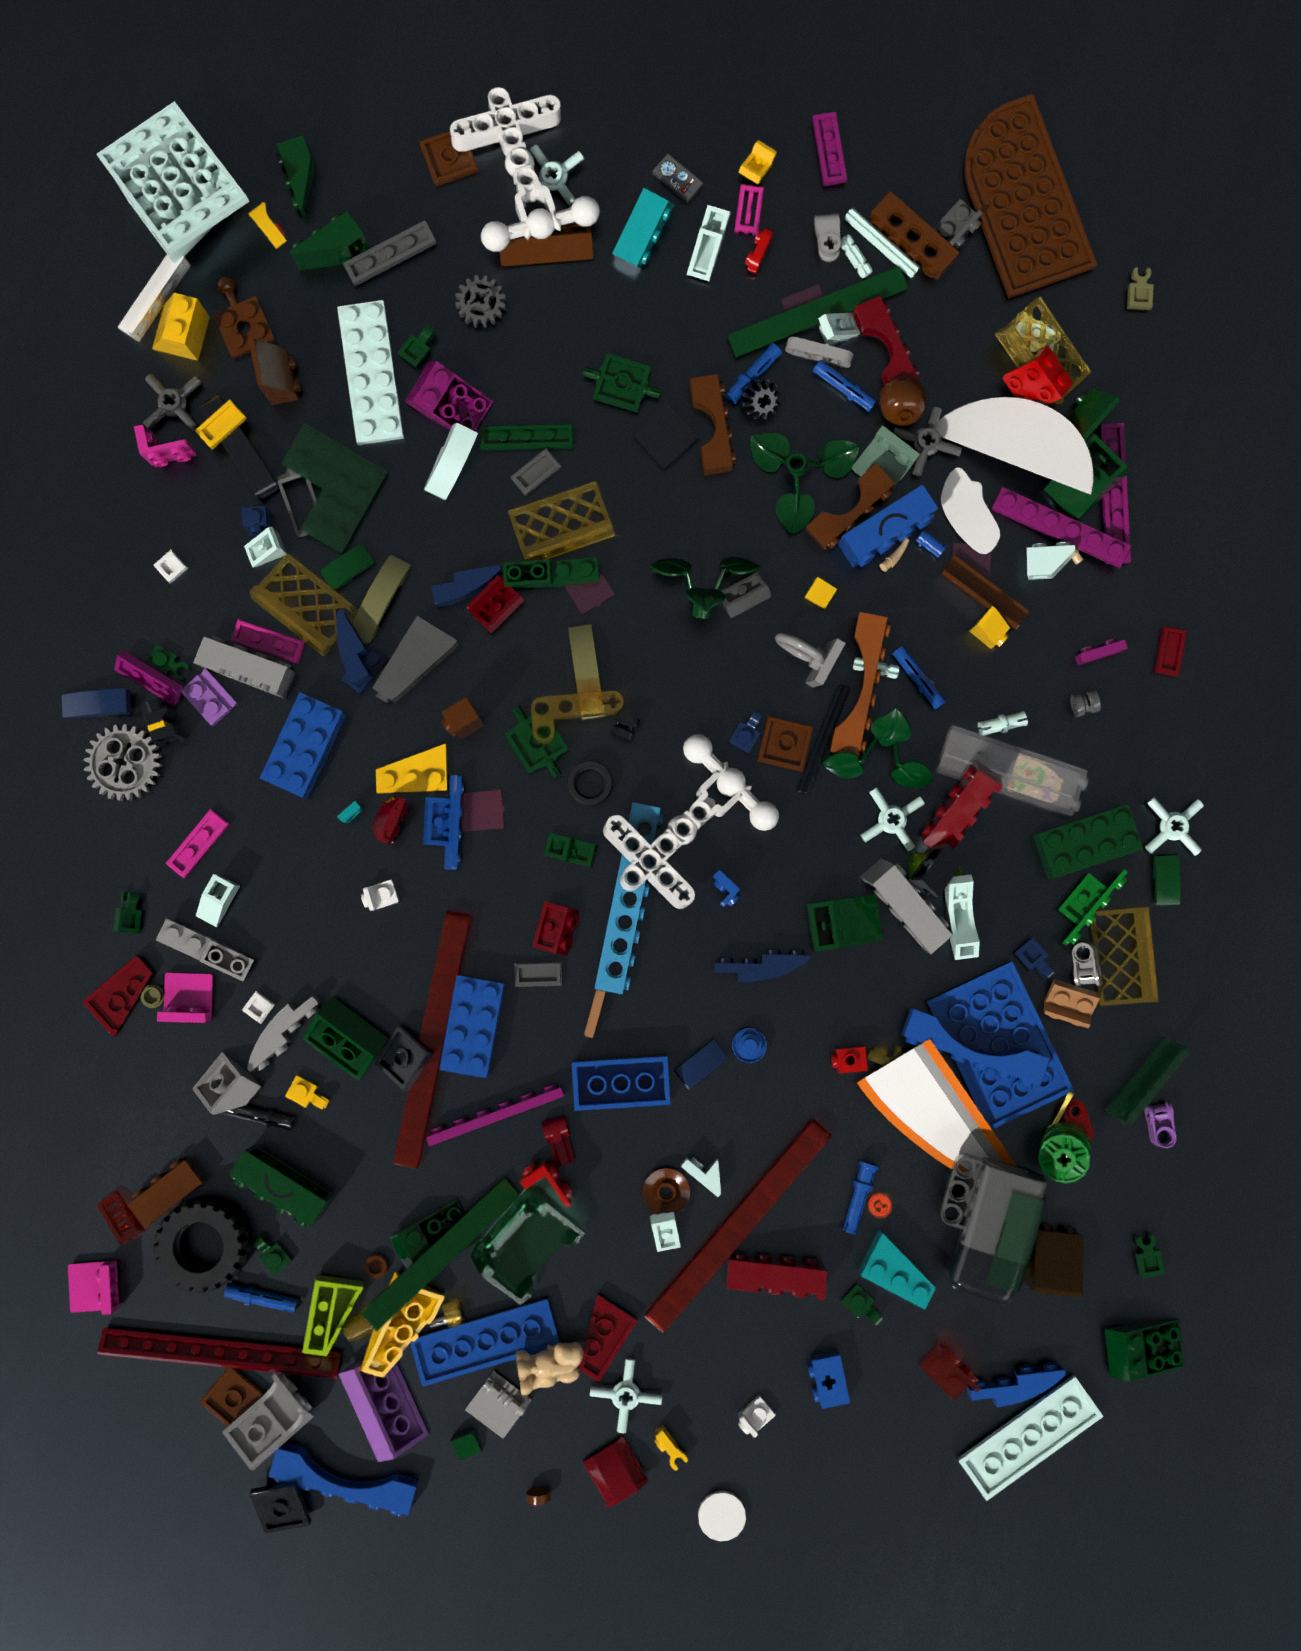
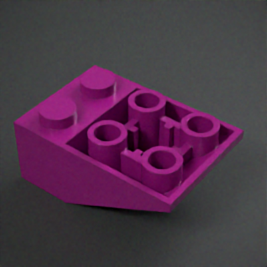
M438 361L427 363L405 400L406 403L449 430H451L453 424L458 423L473 431H476L493 403L492 400Z

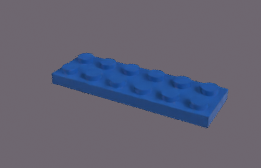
M547 1297L419 1335L415 1342H410L420 1381L422 1387L514 1360L518 1350H524L531 1355L547 1350L548 1345H556L561 1342Z

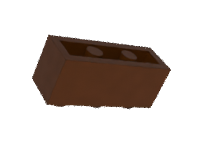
M466 697L441 712L444 716L441 722L446 730L453 737L457 735L461 740L485 725Z
M180 1158L170 1166L172 1171L165 1176L161 1173L150 1181L152 1186L145 1191L142 1188L131 1196L133 1201L128 1204V1207L144 1228L151 1225L207 1181L191 1158L184 1161Z

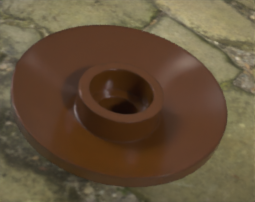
M671 1168L658 1169L645 1180L643 1199L646 1206L653 1213L658 1215L660 1213L674 1212V1215H676L689 1202L690 1186L685 1176L679 1171ZM664 1187H669L671 1189V1193L669 1195H664L662 1193V1189Z

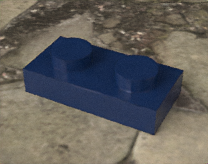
M372 643L367 647L369 654L362 657V660L373 678L359 687L352 684L347 672L341 678L360 695L390 660L387 655Z

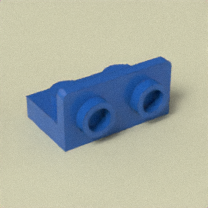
M718 870L713 875L716 879L713 884L723 893L726 890L730 892L720 904L723 907L726 904L732 906L740 897L738 894L740 888L723 872Z

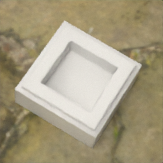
M172 550L154 564L170 584L188 569Z
M255 991L242 1011L262 1024L276 1004L259 991Z

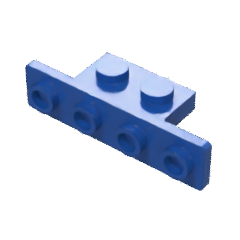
M461 775L449 776L448 799L425 797L423 845L445 846L444 869L456 870L460 862L458 842L461 839V829L459 828V819L463 812L460 799L464 790Z

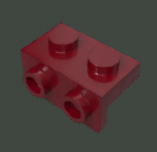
M497 575L471 600L466 608L478 622L492 633L524 599L512 587H505L504 579Z

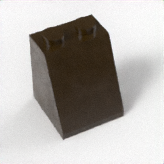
M1038 1223V1227H1034L1028 1247L1024 1282L1033 1292L1077 1298L1083 1297V1235L1076 1232L1077 1228L1062 1226V1230L1053 1229V1225Z

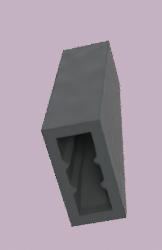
M417 616L374 684L373 689L377 691L376 697L386 703L389 700L396 703L458 647L459 642Z

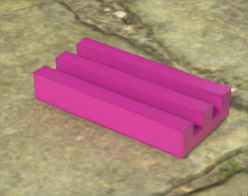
M741 184L734 232L739 233V231H743L745 234L750 232L753 235H757L764 187ZM749 191L745 225H740L744 192ZM754 192H758L754 227L749 224Z

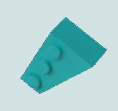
M643 188L612 254L641 268L642 264L646 265L651 255L650 249L658 241L662 232L661 229L669 219L675 205Z
M878 1229L858 1269V1273L861 1277L926 1309L936 1287Z

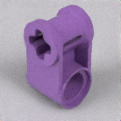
M1165 1101L1164 1104L1157 1105L1145 1104L1144 1114L1148 1125L1150 1141L1158 1147H1172L1176 1142L1177 1136L1171 1102ZM1165 1130L1167 1139L1161 1143L1158 1135L1161 1131Z

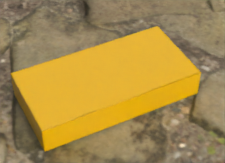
M229 399L201 424L195 432L213 450L247 418Z

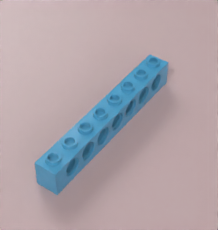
M633 802L629 824L636 831L641 823L649 824L651 827L650 834L642 837L651 845L658 838L655 837L656 828L662 827L664 814H660V808ZM626 841V845L630 850L637 847L635 841ZM623 854L594 988L617 994H623V990L629 989L631 976H626L628 966L633 967L636 953L631 952L633 943L638 944L640 930L636 929L637 921L643 920L645 907L641 906L642 897L648 896L650 886L649 883L644 882L634 891H627L622 888L620 876L631 864ZM650 857L643 858L645 866L649 868L654 866V861L650 860ZM628 874L626 875V879H627V881H628L629 883H631V884H636V883H637V882H635V883H634V882H631V881L628 879ZM627 892H633L637 896V901L632 906H628L623 902V896ZM623 915H628L632 919V925L628 929H622L618 924L619 918ZM622 938L626 940L627 949L624 952H617L614 949L616 939ZM612 962H619L623 967L622 973L612 975L609 971V965Z

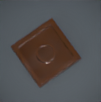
M450 130L419 141L435 187L479 172L471 150L457 151L454 149Z
M767 716L757 762L803 772L814 726Z
M227 1368L199 1403L228 1427L263 1397L266 1392L239 1369Z

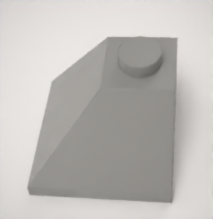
M222 1052L192 1089L208 1111L215 1115L245 1106L261 1086L248 1071Z

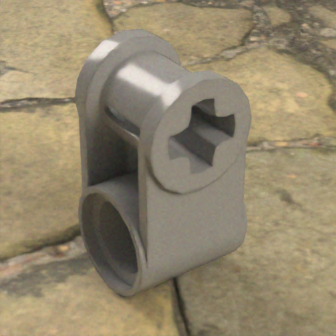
M839 213L815 215V232L818 240L819 255L822 260L832 262L838 258L841 246Z
M1090 941L1078 943L1072 950L1075 985L1079 987L1086 984L1101 986L1102 973L1096 945ZM1082 946L1090 950V957L1088 959L1080 955V948Z

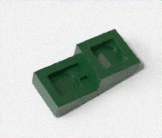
M359 544L331 562L320 573L331 589L335 591L352 581L354 576L372 567L375 562L363 545Z
M549 833L543 855L592 868L598 845Z
M1154 855V903L1156 905H1179L1181 893L1179 855Z

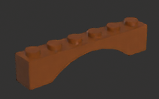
M859 612L854 637L860 647L863 658V688L853 711L835 728L830 752L850 751L856 753L858 757L859 753L864 754L867 740L862 738L864 730H869L871 716H867L869 707H874L876 693H872L874 683L878 684L881 670H878L877 666L878 661H883L886 647L882 646L883 637L888 638L891 624L887 623L888 617Z

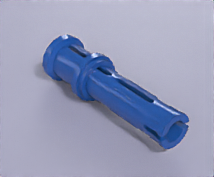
M865 1160L859 1161L861 1166L857 1179L853 1181L855 1189L842 1228L843 1231L851 1234H857L867 1196L874 1189L873 1180L876 1171L880 1169L879 1165Z

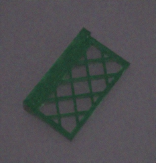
M1163 1037L1107 1107L1106 1111L1124 1126H1132L1192 1050L1186 1045L1173 1043L1167 1037Z

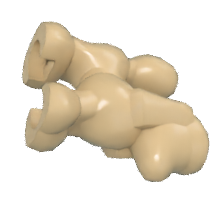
M577 1342L548 1345L547 1350L540 1351L534 1355H529L524 1350L516 1351L521 1395H528L537 1388L552 1387L557 1381L571 1383L577 1380L579 1377L577 1366L583 1359L581 1345Z

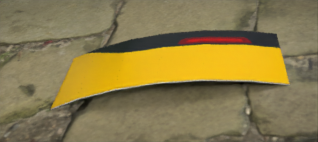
M264 202L249 213L276 249L292 237Z

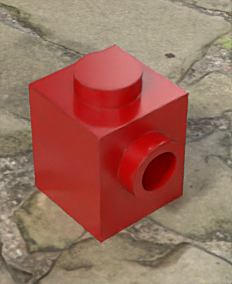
M863 1045L835 1048V1054H831L832 1067L837 1068L838 1073L868 1071L866 1048Z

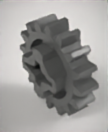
M475 275V281L471 282L467 278V286H459L462 293H456V299L459 301L455 305L457 309H461L458 312L459 316H466L465 322L467 324L473 321L474 327L477 328L479 323H482L484 328H487L488 321L494 325L496 324L495 317L502 318L500 310H506V305L503 303L506 301L505 294H501L503 292L502 286L496 287L495 279L488 282L486 275L483 277V280H479L478 276ZM470 293V294H471L470 299H469L468 301H466V298H467L468 294ZM481 299V301H485V303L481 304L480 302H477V300ZM496 299L495 307L493 308V310H491V304L494 303Z

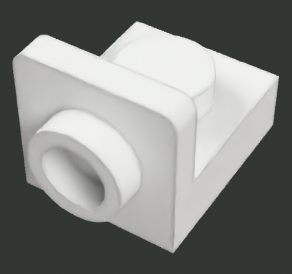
M392 879L363 888L364 893L361 894L364 907H369L370 911L400 902Z
M759 1395L738 1413L740 1420L738 1425L745 1434L751 1433L755 1438L758 1435V1431L774 1418L776 1414Z

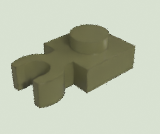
M1138 267L1133 269L1131 278L1135 283L1128 285L1127 309L1151 310L1153 307L1154 284H1147V280L1151 276L1150 268L1145 270L1144 277L1138 275Z

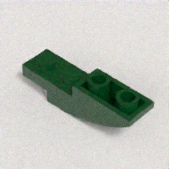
M596 557L557 561L544 559L503 563L504 586L547 588L600 582L599 559Z

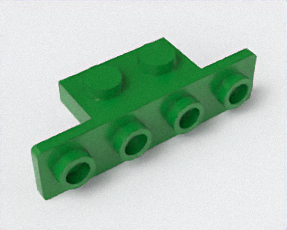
M1123 869L1108 887L1090 873L1084 877L1058 909L1076 924L1062 941V944L1065 946L1070 942L1074 944L1080 938L1082 933L1079 930L1084 924L1089 926L1098 915L1094 912L1099 906L1104 908L1113 898L1109 894L1114 888L1119 890L1128 880L1124 877L1128 873L1126 869Z

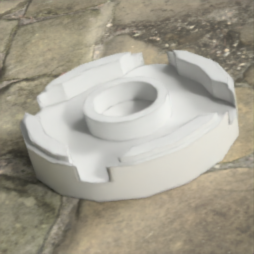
M725 1490L707 1495L701 1502L698 1510L699 1525L702 1531L711 1539L729 1541L735 1538L743 1530L746 1521L745 1508L741 1499L734 1493Z

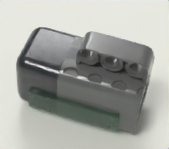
M963 1153L955 1158L941 1204L942 1220L948 1225L961 1228L949 1267L950 1283L955 1290L1003 1305L1010 1303L1015 1293H1020L1047 1201L1044 1195L1047 1185L1044 1175L987 1157L979 1158ZM964 1160L972 1164L971 1169L966 1172L958 1168L959 1163ZM955 1184H962L965 1187V1191L960 1195L954 1194L951 1189ZM955 1207L958 1210L957 1216L953 1218L946 1216V1209Z

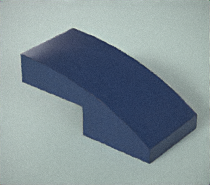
M713 1039L676 1068L674 1072L689 1090L727 1060L728 1057Z

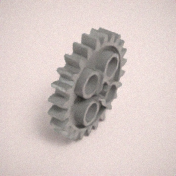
M126 724L123 725L121 730L118 725H114L113 732L109 728H104L105 736L99 733L96 734L99 739L98 742L90 740L94 747L93 749L85 750L91 755L89 758L83 759V761L90 763V766L85 767L84 771L92 773L87 777V780H95L92 787L95 789L101 787L99 794L105 795L108 792L109 799H113L116 795L119 801H123L125 795L127 800L131 801L133 793L140 798L142 797L141 790L150 792L148 784L156 785L152 778L153 776L161 775L155 770L156 768L163 767L162 764L156 762L162 755L155 753L159 748L158 745H150L152 743L151 737L145 739L146 731L142 730L138 733V727L133 726L130 730L129 725ZM115 742H119L120 750L114 754L112 752V745ZM141 749L143 756L141 760L136 762L134 760V753ZM120 760L127 761L126 766L119 764ZM107 764L112 766V773L109 776L104 774V768ZM129 772H133L135 779L132 783L128 784L126 782V775Z

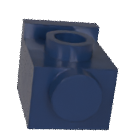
M266 506L242 508L243 527L248 531L249 537L258 536L268 527H272L271 512Z

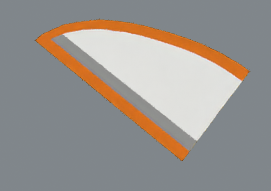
M928 1039L857 1082L873 1105L898 1130L950 1169H952L955 1158L963 1153L979 1158L987 1157L1017 1166L931 1039ZM965 1160L961 1161L958 1165V1168L963 1172L969 1171L972 1167V1164Z

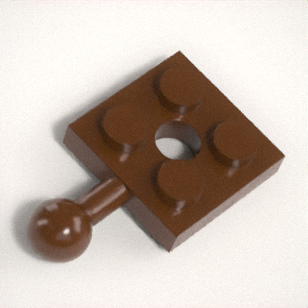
M227 275L220 276L217 279L216 287L220 293L225 294L230 307L213 314L231 357L235 359L251 352L249 339L254 338L268 343L275 342L276 340L257 297L254 296L239 303L233 292L235 289L234 280ZM242 322H248L251 328L247 333H240L238 330L239 325Z

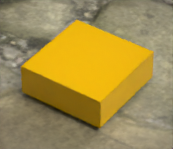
M817 577L805 598L825 610L837 589Z

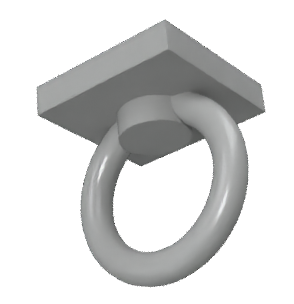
M778 633L775 636L779 646L794 656L809 662L808 666L813 669L805 683L811 687L824 684L845 645V642L837 638L827 642L824 649H816L805 641L786 633Z

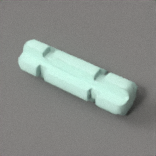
M846 235L841 238V247L843 250H846L845 254L855 269L858 268L857 272L863 279L868 277L872 273V268L869 263H865L866 259L858 246L854 245L852 237Z
M855 658L853 663L854 670H864L863 658ZM878 662L877 669L881 670L880 676L887 675V677L894 679L898 677L899 666L891 664L888 666L887 663Z

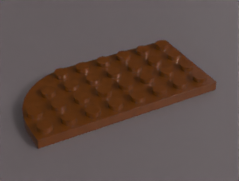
M1030 94L1003 104L987 115L986 119L976 128L967 148L964 173L968 192L976 213L979 210L983 212L979 220L982 222L983 232L1009 299L1094 269L1097 266V262L1034 95Z

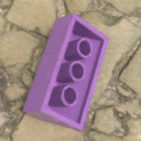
M362 1359L338 1374L378 1462L395 1459L429 1436V1433L397 1363L382 1378L362 1372L361 1367L364 1361Z

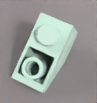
M1058 542L1056 546L1048 547L1045 543L1032 544V547L1027 548L1028 579H1052L1075 556V545H1070V542Z
M213 874L202 893L196 916L218 927L240 885L220 874Z

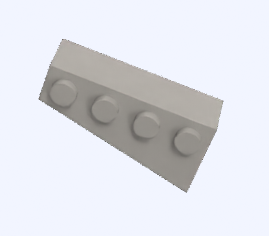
M212 635L211 639L203 637L193 663L286 699L296 674L290 669L291 665L279 660L275 663L270 661L268 656L258 652L253 655L247 652V648L237 644L231 647L225 644L226 640Z
M880 858L860 877L865 883L867 882L876 888L873 892L886 905L889 904L891 906L889 908L891 913L900 922L903 921L905 923L903 926L925 951L932 954L953 936L948 931L949 924L941 916L938 918L934 914L935 907L929 900H923L920 897L919 893L921 891L914 884L906 880L904 876L907 873L899 864L893 865Z

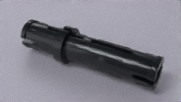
M247 1104L221 1113L264 1124L265 1127L270 1128L274 1126L291 1131L295 1121V1116L275 1112V1109L272 1108L267 1110Z

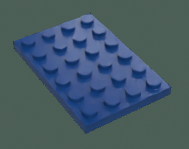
M1012 961L926 1001L932 1016L938 1019L943 1029L951 1038L972 1051L999 1055L1024 1049L1049 1058L1041 1085L1033 1084L1032 1088L1019 1084V1078L1010 1076L1008 1080L995 1075L997 1072L995 1069L988 1067L987 1071L973 1067V1061L965 1059V1062L962 1063L954 1060L974 1104L992 1130L1068 1094L1069 1091H1074Z

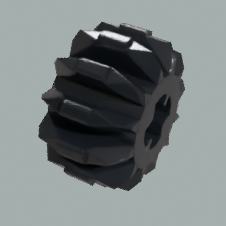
M755 379L754 386L749 383L746 384L749 389L748 392H741L742 396L746 398L741 401V405L746 407L745 412L748 415L752 414V417L758 419L760 416L767 419L768 412L775 414L774 406H781L780 402L776 400L781 396L780 392L776 391L777 386L774 383L770 384L768 379H763L762 382L759 379Z

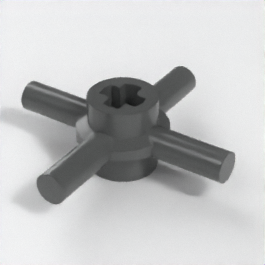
M149 374L145 378L147 383L159 395V408L143 421L148 429L152 428L165 415L169 417L179 416L191 431H195L199 427V424L185 410L187 404L185 397L201 384L196 376L179 390L174 388L166 389L153 374ZM173 400L175 401V404L171 405L169 404V402Z
M933 407L927 427L918 430L916 433L898 427L894 428L893 434L898 438L913 442L915 450L920 454L912 473L916 476L922 475L927 456L935 454L938 450L960 456L962 447L941 441V436L936 431L942 411L939 407ZM925 438H929V445L925 444Z

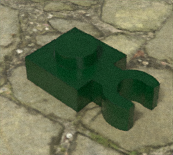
M157 644L146 662L147 665L154 667L158 672L167 677L172 671L174 677L181 681H184L185 678L180 676L179 670L181 668L191 670V667L184 662L176 663L179 658L178 655Z
M1148 1233L1149 1241L1146 1244L1142 1243L1141 1236L1136 1235L1135 1242L1142 1251L1135 1253L1139 1277L1141 1278L1165 1274L1161 1250L1153 1249L1156 1239L1152 1233Z

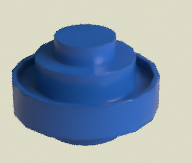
M744 1028L738 1031L732 1040L734 1055L745 1063L759 1061L767 1049L764 1035L754 1028Z

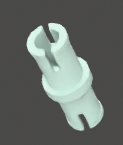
M1021 711L1020 713L1007 716L1001 714L995 719L978 722V728L984 729H979V734L985 736L996 732L1006 733L1009 729L1027 726L1028 721L1024 720V718H1027L1026 713Z

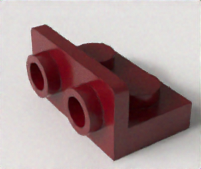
M544 901L532 947L567 956L572 946L574 929L579 921V910Z

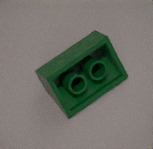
M1093 388L1088 394L1084 391L1075 401L1078 406L1074 411L1068 409L1063 416L1074 425L1085 441L1120 399L1117 396Z
M333 996L316 1013L302 1038L358 1081L363 1077L389 1040L381 1031L375 1029L361 1016L355 1014Z

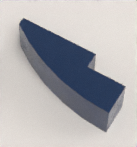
M500 565L453 572L455 582L432 585L435 606L439 608L452 605L479 593L497 575L502 574Z
M340 609L337 611L336 621L339 652L352 684L359 687L373 678L362 660V657L369 654L347 614Z
M126 688L84 691L62 695V718L64 719L132 714L131 690Z

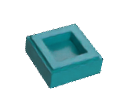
M354 801L337 817L342 823L348 824L364 808L359 802Z

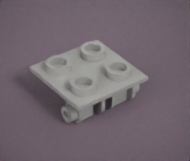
M493 1371L465 1410L501 1438H504L517 1419L524 1414L527 1409L526 1407L532 1399L527 1395H521V1391Z

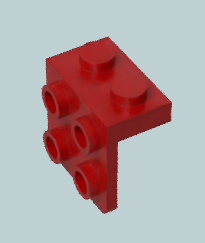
M1048 345L1041 348L1030 362L1005 373L1003 376L1004 382L1015 398L1035 401L1045 406L1061 399L1073 384L1070 375L1065 371L1057 356Z
M544 1159L539 1164L533 1162L523 1169L520 1183L524 1189H527L546 1176L564 1205L569 1207L572 1203L573 1191L566 1181L561 1182L558 1175L560 1172L553 1162L549 1163L547 1159Z

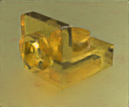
M894 1045L890 1057H887V1051L875 1047L874 1051L867 1049L866 1058L885 1066L904 1053L901 1052V1046Z

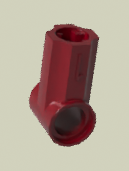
M565 1116L541 1122L546 1142H549L555 1166H563L574 1162L575 1155L570 1143V1132Z

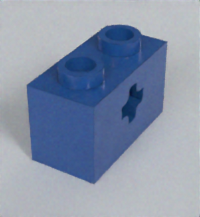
M835 1350L811 1355V1363L807 1364L810 1379L815 1378L816 1387L812 1388L815 1402H820L822 1409L849 1404L850 1400L839 1351ZM827 1375L831 1378L830 1384L825 1383V1376Z

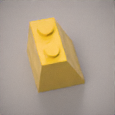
M173 293L166 301L153 343V350L198 361L210 316L197 298Z

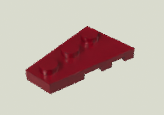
M136 955L84 999L82 1003L111 1036L115 1037L154 972L139 955Z
M597 1294L583 1349V1359L579 1365V1370L597 1382L601 1380L638 1321L637 1318L600 1294Z

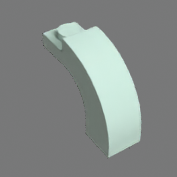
M972 875L955 876L945 888L947 923L950 926L948 931L953 935L950 937V942L955 960L979 957L980 941L975 927L972 906Z

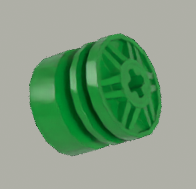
M1070 1122L1056 1123L1046 1129L1041 1139L1038 1160L1042 1171L1047 1177L1061 1183L1074 1182L1083 1177L1090 1163L1092 1144L1089 1135L1082 1127ZM1066 1153L1068 1159H1063L1061 1154Z

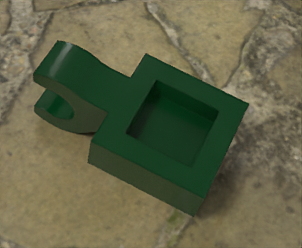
M426 325L418 338L411 334L398 351V354L418 369L431 352L427 344L435 338V331Z
M122 891L121 903L123 908L116 907L113 931L139 934L142 910H136L138 893Z
M263 1233L252 1241L255 1247L263 1252L258 1259L273 1276L293 1260L279 1241L272 1245Z
M857 1283L841 1299V1302L858 1318L864 1313L876 1326L883 1319L871 1307L875 1300Z

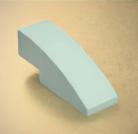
M710 205L707 206L687 275L707 281L710 280L731 215L730 211Z
M458 423L452 425L446 442L441 447L425 485V491L446 500L478 435L477 432Z

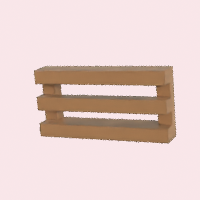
M596 990L584 1033L587 1037H594L606 991Z

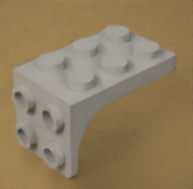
M274 1372L271 1375L274 1383L267 1393L222 1432L252 1471L314 1417L309 1411L312 1409L310 1403L298 1392L295 1393L298 1388L284 1374L279 1376Z

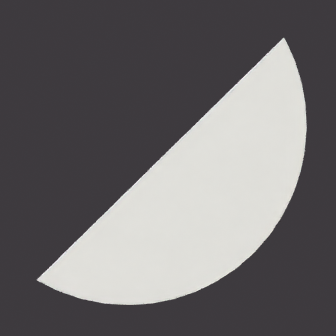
M990 398L964 405L938 421L936 431L945 439L1091 495L1093 467L1088 447L1074 425L1063 415L1048 406L1021 398Z

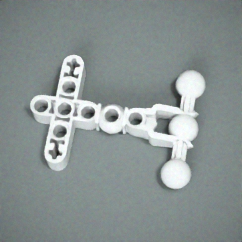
M500 87L494 88L488 94V112L462 118L451 124L452 146L457 151H467L500 142L506 157L505 168L513 177L514 184H516L515 208L520 222L508 226L499 221H491L485 224L481 232V241L486 249L492 252L502 251L507 247L511 239L522 236L527 240L531 236L536 239H545L551 236L554 229L561 231V225L572 222L582 227L591 226L596 223L600 215V207L596 200L590 196H580L575 199L571 208L555 212L550 190L546 186H541L534 171V158L526 150V144L523 142L522 135L558 125L561 119L560 101L557 97L546 95L512 105L509 94L505 89ZM537 201L545 205L546 210L544 208L535 209L527 217L524 209L526 202L533 203Z
M702 734L688 737L684 742L683 751L689 761L703 763L713 775L697 790V800L688 811L686 810L683 815L672 818L668 823L667 830L651 845L622 816L615 815L610 817L603 827L605 837L631 863L620 876L622 888L627 891H634L648 880L678 909H683L690 905L694 900L695 892L666 860L681 845L692 842L701 825L714 815L722 817L738 800L750 811V821L753 827L759 830H771L776 826L779 819V812L776 806L770 802H760L750 792L752 786L746 785L743 773L736 768H728V762L721 763L712 754L713 747L711 741ZM715 781L721 794L732 797L724 806L716 805L714 799L708 797L706 790ZM693 810H701L704 815L703 819H697L693 814ZM617 824L620 828L613 832L611 828ZM677 825L686 827L687 835L679 834ZM626 832L627 835H626V836L624 837V839L621 841V840H620V837L623 836L624 833ZM626 841H635L638 846L637 850H630L626 845ZM667 841L671 846V850H662L660 842ZM650 857L654 861V867L649 868L645 866L643 858ZM628 873L636 875L638 880L636 884H631L627 881L626 875ZM660 875H668L671 879V884H663L660 880ZM675 884H677L678 887L673 892H671L670 889H672L675 886ZM684 892L687 896L681 901L678 897Z

